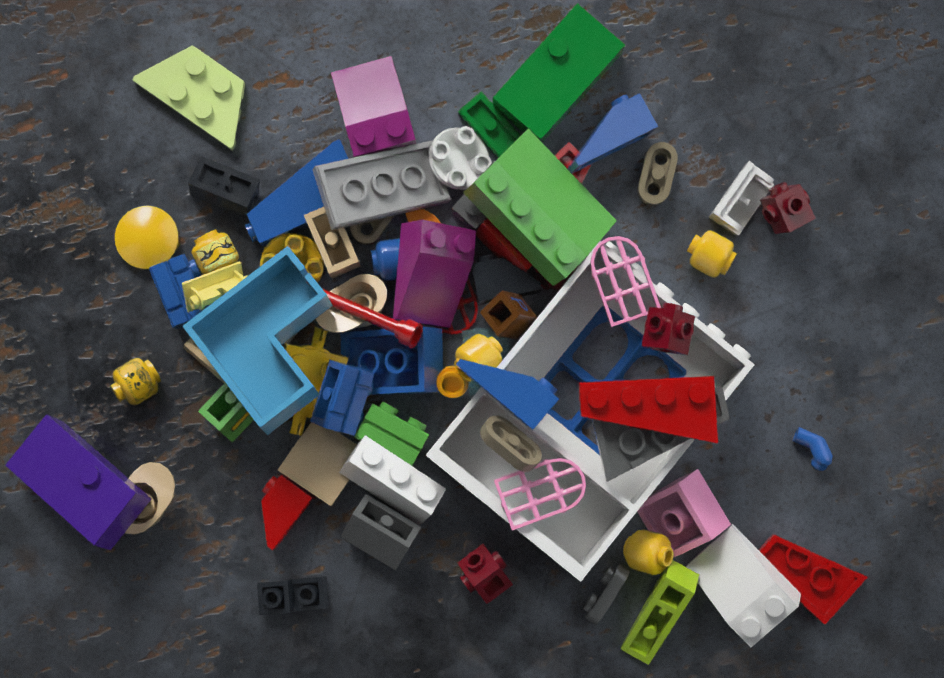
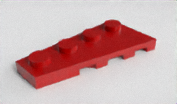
M714 376L579 383L580 417L718 444Z

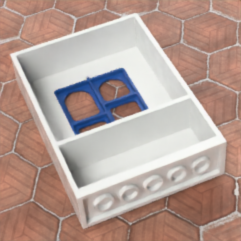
M607 242L606 245L604 244L612 265L623 261L617 246L611 242ZM600 249L596 252L594 259L595 271L606 267ZM592 250L497 367L534 377L538 381L543 377L548 382H551L559 371H566L580 383L624 380V374L638 358L652 355L662 359L667 365L669 378L714 376L715 388L722 386L725 400H727L755 364L748 360L751 355L744 348L737 344L732 347L723 339L725 334L711 323L707 327L697 319L700 314L693 307L684 303L682 305L683 312L695 316L694 332L691 337L688 355L665 353L641 346L645 321L647 319L646 315L638 320H631L619 325L626 332L628 347L621 359L603 380L595 379L575 363L572 358L574 352L596 326L609 322L595 280L592 278L590 264ZM636 262L631 264L630 267L636 283L638 282L639 285L647 283L642 266ZM621 267L613 270L619 289L621 288L624 291L632 288L626 269L624 270ZM606 273L597 275L604 296L615 294L609 275H606ZM652 282L661 308H663L664 303L680 305L672 298L674 293L660 282L657 285ZM650 288L640 290L646 312L649 307H656ZM632 293L622 297L629 317L641 314L636 297ZM615 299L608 301L607 305L613 322L623 320L624 317L618 301L616 302ZM480 388L426 456L508 523L509 521L504 508L501 506L502 501L494 480L519 470L504 460L482 440L480 429L489 417L495 415L502 416L531 438L540 447L542 452V459L539 463H542L545 459L563 458L571 460L578 465L585 476L586 482L584 496L578 505L567 510L566 513L553 515L517 530L581 582L695 439H689L606 482L598 446L581 431L582 426L589 418L580 417V409L570 420L564 419L553 409H550L539 424L531 430L484 389ZM561 461L551 463L553 471H557V473L573 467L569 463ZM546 465L535 468L530 472H524L527 482L529 480L533 482L550 476ZM578 471L557 478L560 489L563 488L564 490L582 483ZM519 475L498 482L502 493L523 485ZM549 482L530 488L533 499L537 498V500L556 493L553 484H549ZM581 490L563 496L566 506L571 505L577 500ZM522 491L504 498L508 510L529 503L526 492L522 493ZM555 499L536 506L540 516L562 509L559 500L555 501ZM526 509L510 515L514 526L535 518L532 509L530 511Z

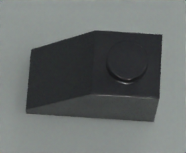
M495 254L480 256L476 258L477 263L472 265L471 269L478 305L489 303L502 290L520 294L522 297L541 293L542 287L539 281L506 259H496Z

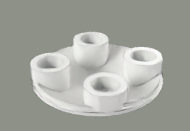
M467 126L449 128L442 131L436 136L430 146L429 162L434 175L444 185L453 189H467L492 164L484 142L475 134L472 128Z

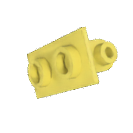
M239 261L183 282L182 288L187 312L205 309V306L212 304L245 279L247 276H243L241 262Z

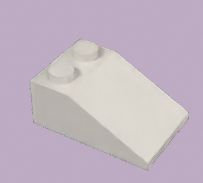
M733 524L686 565L688 569L699 574L697 583L727 624L750 648L799 607L801 593Z

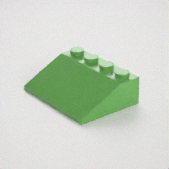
M529 129L463 192L552 286L567 278L617 221Z

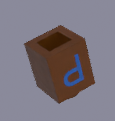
M503 290L480 311L498 337L515 340L537 319L535 313L520 294Z

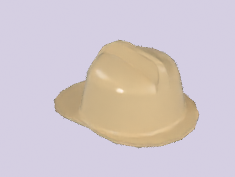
M370 274L357 275L330 291L378 313L382 312L387 300V289L384 282L377 276ZM330 307L316 318L319 326L332 333H344L356 327L371 325L369 322L334 307Z
M149 462L143 464L129 477L135 485L151 498V501L126 530V534L135 535L145 532L151 526L158 523L174 497L175 482L173 475L167 467L160 463Z

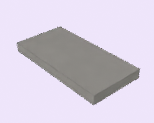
M432 140L315 166L312 170L331 230L448 203L451 198L447 186L438 180L430 166L429 150Z

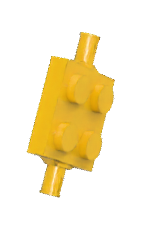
M315 327L311 345L297 346L284 343V349L319 393L329 360L347 364L348 357L330 353L324 349L328 331ZM318 397L294 414L289 433L302 436L306 417H312Z

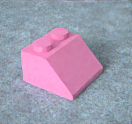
M698 469L651 494L637 511L649 531L662 533L668 537L674 557L711 541L731 525Z

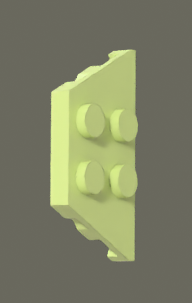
M192 45L133 77L134 83L232 151L236 146L237 125L241 115V100L245 90V82Z

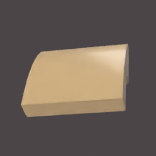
M311 422L278 471L332 506L350 480L339 472L357 444L338 431L326 429Z

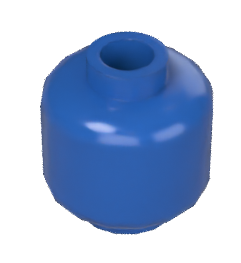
M400 238L379 241L376 244L375 250H371L374 275H379L384 282L396 281Z

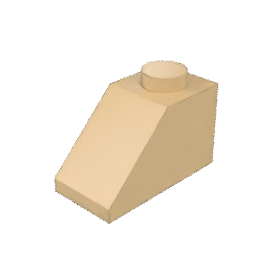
M324 207L304 215L332 279L361 267L345 228L331 230Z

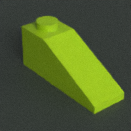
M673 560L654 585L626 636L621 650L649 665L695 594L699 574Z

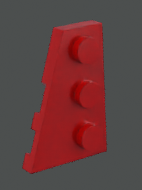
M774 534L758 549L801 593L800 604L824 625L868 578L861 573Z

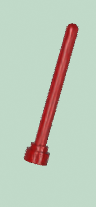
M323 289L333 305L332 307L394 333L399 343L414 348L419 342L423 332V325L411 319L399 322Z

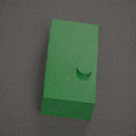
M577 3L493 96L492 103L523 133L529 129L543 143L621 56L625 44Z

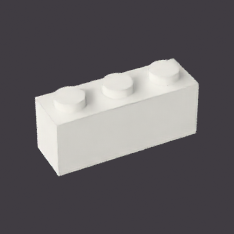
M364 436L355 446L339 472L419 525L432 515L446 491V488L367 436Z

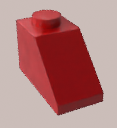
M284 474L280 475L278 479L273 476L262 490L266 494L261 500L267 547L271 550L278 547L315 498Z

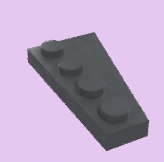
M722 386L715 388L717 425L730 419ZM592 419L606 482L692 439Z

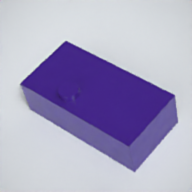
M47 414L5 465L94 546L108 550L114 547L151 501V498L65 422Z

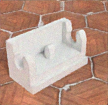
M749 161L740 171L709 218L738 237L761 204L760 199L765 197L769 192L768 189L773 187L774 179Z

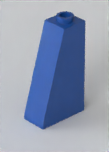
M340 139L332 142L247 213L250 223L245 224L252 242L258 240L260 245L265 247L276 237L286 233H297L309 227L304 215L324 207L312 169L318 165L348 159Z

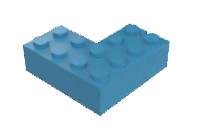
M288 246L182 326L258 426L267 435L320 395L282 344L333 305L324 290L312 275L308 273L304 265Z

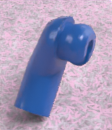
M798 427L794 434L793 442L811 450L813 455L811 465L814 469L818 471L826 470L833 460V455L826 440L822 436Z

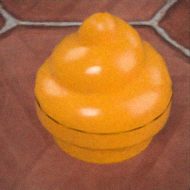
M452 365L440 371L436 384L439 392L445 397L458 398L467 391L469 381L465 380L456 370L455 366Z

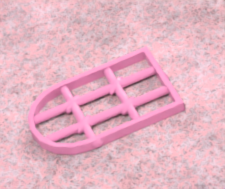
M620 236L608 237L599 242L592 252L590 264L592 278L595 280L610 326L614 327L648 315L639 292L640 290L650 288L656 307L661 308L645 264V257L638 246L630 239ZM616 240L623 261L612 265L604 244ZM622 241L632 246L638 256L631 259L629 256L627 257ZM600 249L606 267L595 271L594 259L596 252ZM638 261L641 262L647 279V283L641 285L638 282L636 283L630 264ZM621 267L624 270L626 269L632 288L624 291L621 288L619 289L613 270ZM603 273L609 275L615 294L604 296L597 275ZM632 293L636 297L641 314L629 317L622 297ZM614 299L616 302L618 301L624 317L623 320L613 322L607 305L608 301Z
M563 458L545 459L542 463L537 464L535 468L546 465L550 476L533 482L530 480L527 482L524 472L517 471L495 479L494 482L502 501L501 506L505 510L511 529L515 530L553 515L566 513L567 510L578 505L584 496L586 488L585 476L580 467L571 460ZM561 461L569 463L573 467L557 473V471H553L551 463ZM578 471L582 483L565 490L563 488L560 489L557 478ZM519 475L523 485L502 493L498 482ZM546 482L553 484L556 493L538 500L537 498L533 499L530 488ZM581 490L577 500L571 505L566 506L563 496ZM521 491L522 493L526 492L529 503L508 510L504 498ZM553 499L555 501L559 500L562 509L543 516L539 515L537 505ZM526 509L529 511L532 509L534 519L515 526L513 525L510 515Z

